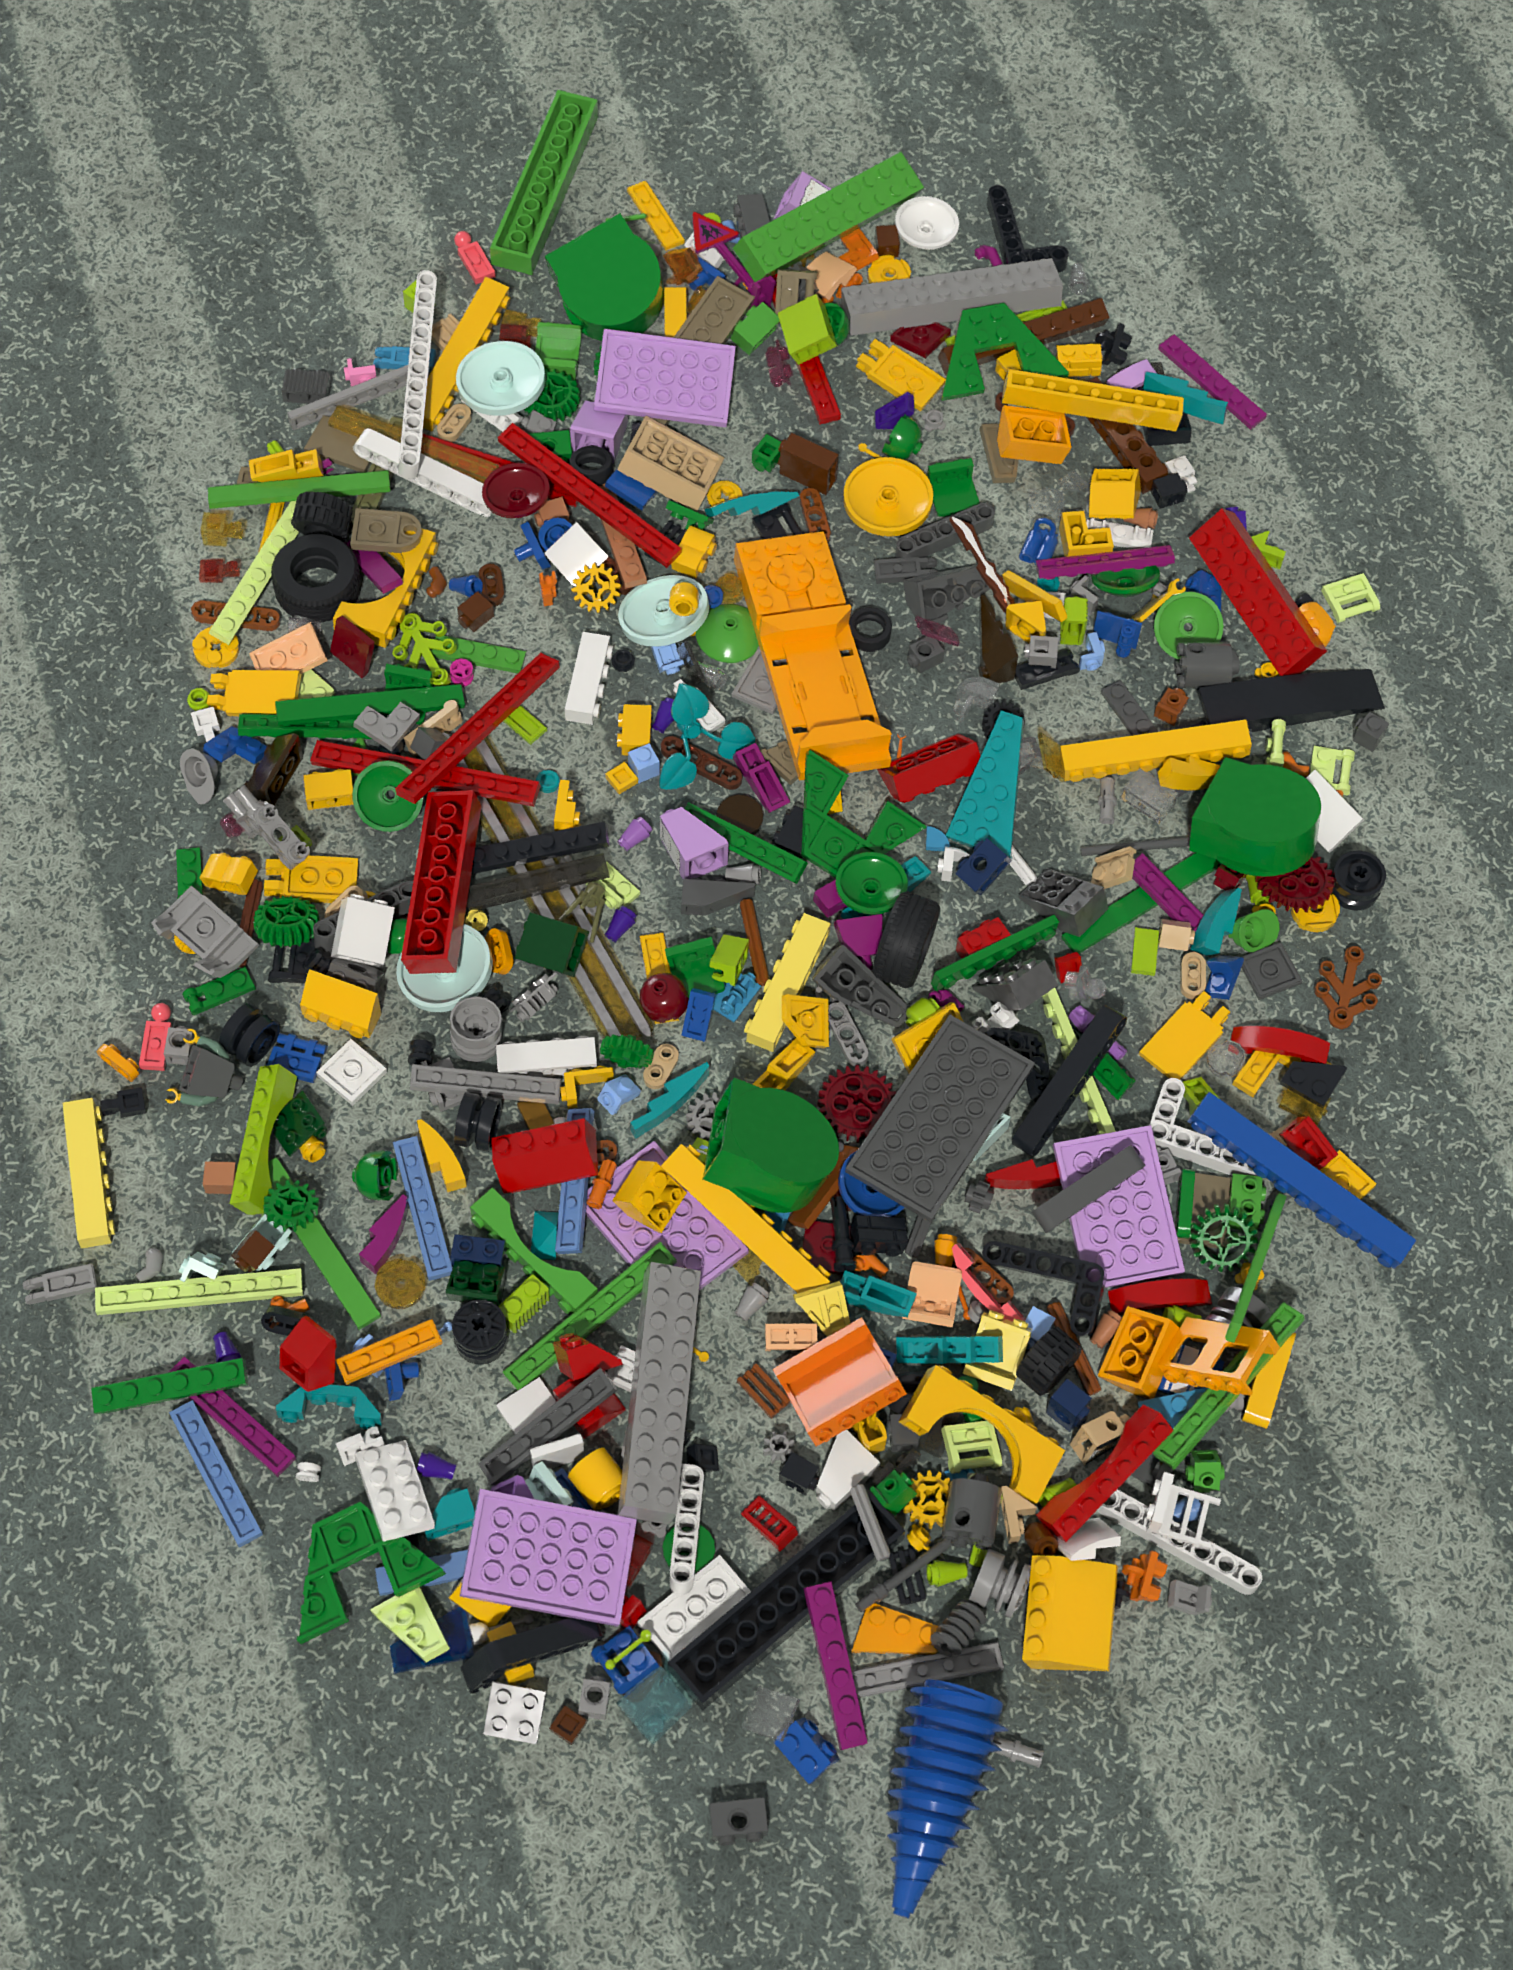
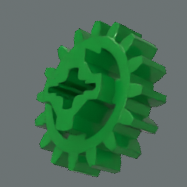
M612 1034L611 1037L605 1036L600 1047V1054L604 1055L605 1059H610L612 1063H617L618 1067L625 1069L626 1067L642 1069V1066L647 1068L651 1065L654 1056V1050L650 1049V1045L644 1044L642 1040H637L632 1035L616 1036Z
M286 1180L285 1186L276 1183V1190L269 1189L268 1196H264L263 1210L264 1214H266L267 1222L273 1221L274 1228L280 1225L283 1226L284 1232L287 1231L288 1227H292L294 1232L297 1231V1226L306 1229V1222L313 1223L314 1216L318 1215L319 1199L316 1197V1191H309V1184L307 1183L301 1187L299 1180H296L294 1185H291L289 1180Z

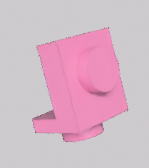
M351 358L347 359L348 367H344L345 380H350L351 387L376 377L375 365L353 368Z

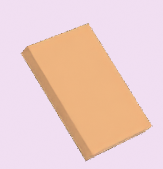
M311 622L249 653L256 670L299 671L303 674L328 661Z

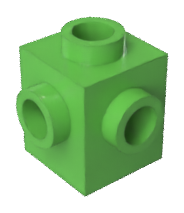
M1217 1450L1190 1451V1465H1186L1185 1474L1186 1480L1191 1482L1193 1490L1202 1493L1220 1490V1480H1224L1225 1471Z

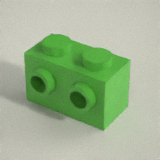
M761 302L757 307L754 305L746 313L747 317L743 321L740 320L730 338L749 355L780 324L779 316L764 302Z
M1233 1173L1230 1179L1229 1212L1235 1206L1239 1207V1214L1246 1211L1248 1214L1246 1220L1253 1219L1254 1221L1253 1226L1250 1228L1257 1229L1259 1224H1263L1265 1210L1261 1209V1201H1265L1266 1187L1262 1186L1263 1178ZM1229 1220L1230 1228L1243 1230L1238 1223Z

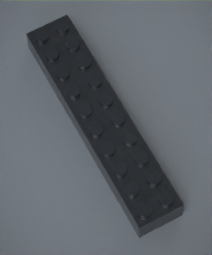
M869 1492V1500L889 1551H891L903 1541L905 1530L873 1494ZM856 1505L851 1507L668 1661V1671L702 1711L810 1620L804 1588L832 1582L836 1598L878 1562Z

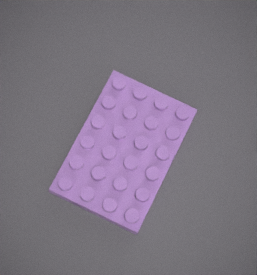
M604 329L594 410L726 428L736 346Z
M1151 1125L1053 1144L1063 1190L1130 1145L1133 1146L1146 1165L1130 1178L1069 1218L1078 1259L1099 1264L1107 1274L1105 1288L1185 1272ZM1093 1269L1088 1273V1280L1090 1282H1096L1101 1277L1100 1270Z
M653 1141L616 1168L610 1183L612 1188L607 1191L602 1208L595 1209L586 1203L585 1214L629 1266L661 1242L676 1258L677 1263L673 1266L701 1271L700 1291L749 1254V1249L682 1185L680 1186L687 1194L662 1233H658L627 1216L612 1201L638 1160L657 1162L661 1166L669 1158ZM593 1186L587 1190V1200L590 1196Z
M480 1489L459 1597L619 1626L637 1519Z

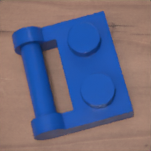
M630 1625L604 1645L595 1647L591 1652L592 1658L596 1663L601 1664L614 1682V1688L619 1694L628 1692L660 1667L643 1643L621 1659L630 1672L626 1677L622 1676L616 1666L612 1670H608L605 1667V1662L610 1659L609 1657L613 1653L620 1654L638 1639Z

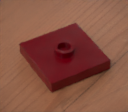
M937 322L909 328L900 327L890 335V342L926 359L951 335V329Z
M342 615L336 619L330 653L359 677L364 678L369 672L375 642Z
M814 1221L809 1229H805L802 1248L812 1256L809 1261L816 1268L821 1265L831 1274L843 1275L844 1273L834 1270L836 1260L835 1252L832 1251V1243L835 1241L833 1224Z

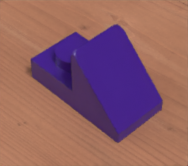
M907 392L875 410V429H894L901 417H904V414L907 416L913 415L914 395Z

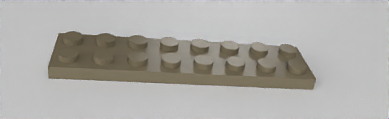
M717 276L673 338L724 344L738 322L753 304L755 297ZM652 418L665 426L670 422V420Z

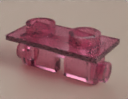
M775 340L776 347L767 348L765 353L768 367L771 368L769 369L770 381L775 387H780L784 382L791 386L790 377H793V373L786 361L789 359V353L786 347H782L778 340Z

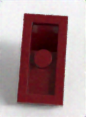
M1222 864L1215 873L1216 879L1213 884L1225 891L1239 888L1247 874L1234 871Z

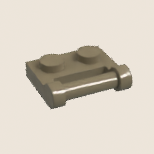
M778 269L775 308L777 315L778 312L798 303L800 279H806L805 299L814 295L815 279H817L816 271Z

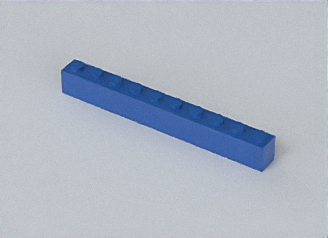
M1208 1092L1187 1122L1191 1124V1127L1196 1132L1210 1137L1217 1147L1225 1148L1232 1153L1235 1160L1243 1164L1246 1163L1253 1168L1256 1175L1270 1180L1278 1191L1288 1193L1295 1198L1294 1200L1299 1206L1309 1208L1320 1221L1334 1226L1341 1236L1355 1241L1359 1249L1373 1254L1383 1266L1396 1268L1402 1263L1416 1242V1239L1211 1092Z

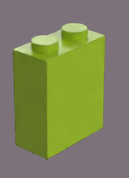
M817 294L778 312L789 354L798 365L837 347L825 304Z

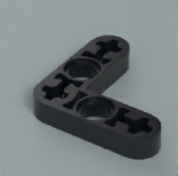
M995 1027L990 1028L984 1033L985 1035L1039 1066L1041 1074L1037 1073L1033 1068L1026 1079L1028 1094L1034 1102H1037L1043 1093L1042 1091L1046 1089L1051 1081L1044 1040L1039 1035ZM1009 1038L1016 1042L1017 1048L1010 1044Z

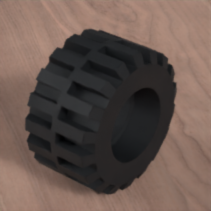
M304 492L297 497L291 525L303 535L323 534L342 541L347 538L353 510L347 502L336 496L322 492Z
M1055 1327L1045 1333L1025 1355L1017 1368L1016 1376L1039 1396L1047 1394L1075 1364L1081 1354L1082 1347L1062 1329Z

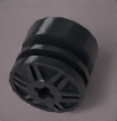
M473 1300L462 1305L455 1313L452 1321L455 1347L462 1358L467 1362L477 1365L489 1364L497 1360L504 1353L508 1343L506 1319L498 1306L486 1300Z

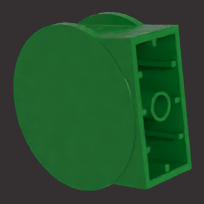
M621 213L545 255L549 273L559 288L566 315L573 325L581 326V333L602 341L604 329L642 334L657 319L664 300V287L658 259L651 247L643 239L633 234Z
M1225 757L1192 817L1189 851L1215 858L1226 867L1247 875L1265 877L1292 872L1303 866L1312 857L1316 849L1321 815L1320 796L1307 779L1294 771L1274 765H1250Z
M733 1078L714 1107L703 1180L729 1189L737 1197L759 1209L776 1213L794 1212L804 1208L813 1200L835 1168L839 1158L838 1140L832 1126L824 1115L805 1099L785 1090L760 1088Z

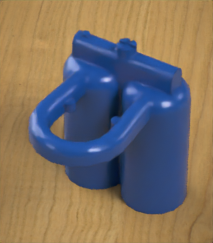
M1039 518L1035 521L1033 530L1029 531L1019 554L1020 560L1028 563L1034 562L1036 565V560L1052 559L1058 544V534H1055L1056 525L1054 522L1046 518ZM1039 524H1047L1051 527V530L1049 531L1046 528L1044 530L1040 529Z

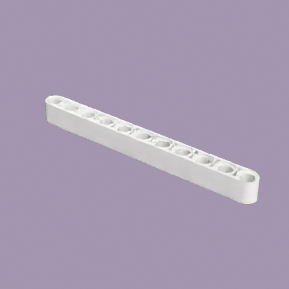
M428 270L418 273L415 290L398 473L405 479H413L418 475L437 282L436 275Z

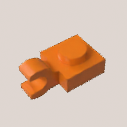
M552 571L551 576H543V572L539 573L544 606L553 605L552 598L556 597V572Z

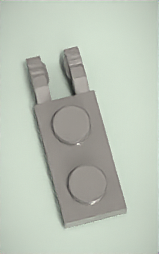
M93 1264L42 1274L41 1277L23 1282V1289L25 1290L44 1287V1291L25 1297L26 1304L29 1305L92 1292L98 1287Z

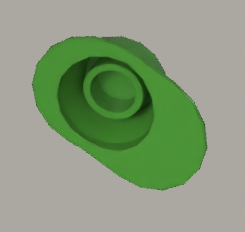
M1268 909L1239 917L1235 920L1233 933L1229 934L1228 937L1233 938L1235 944L1247 952L1263 949L1272 945L1278 937V917L1273 911Z

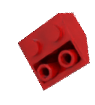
M308 1316L302 1317L280 1346L279 1369L307 1392L333 1384L334 1372L336 1371V1338Z

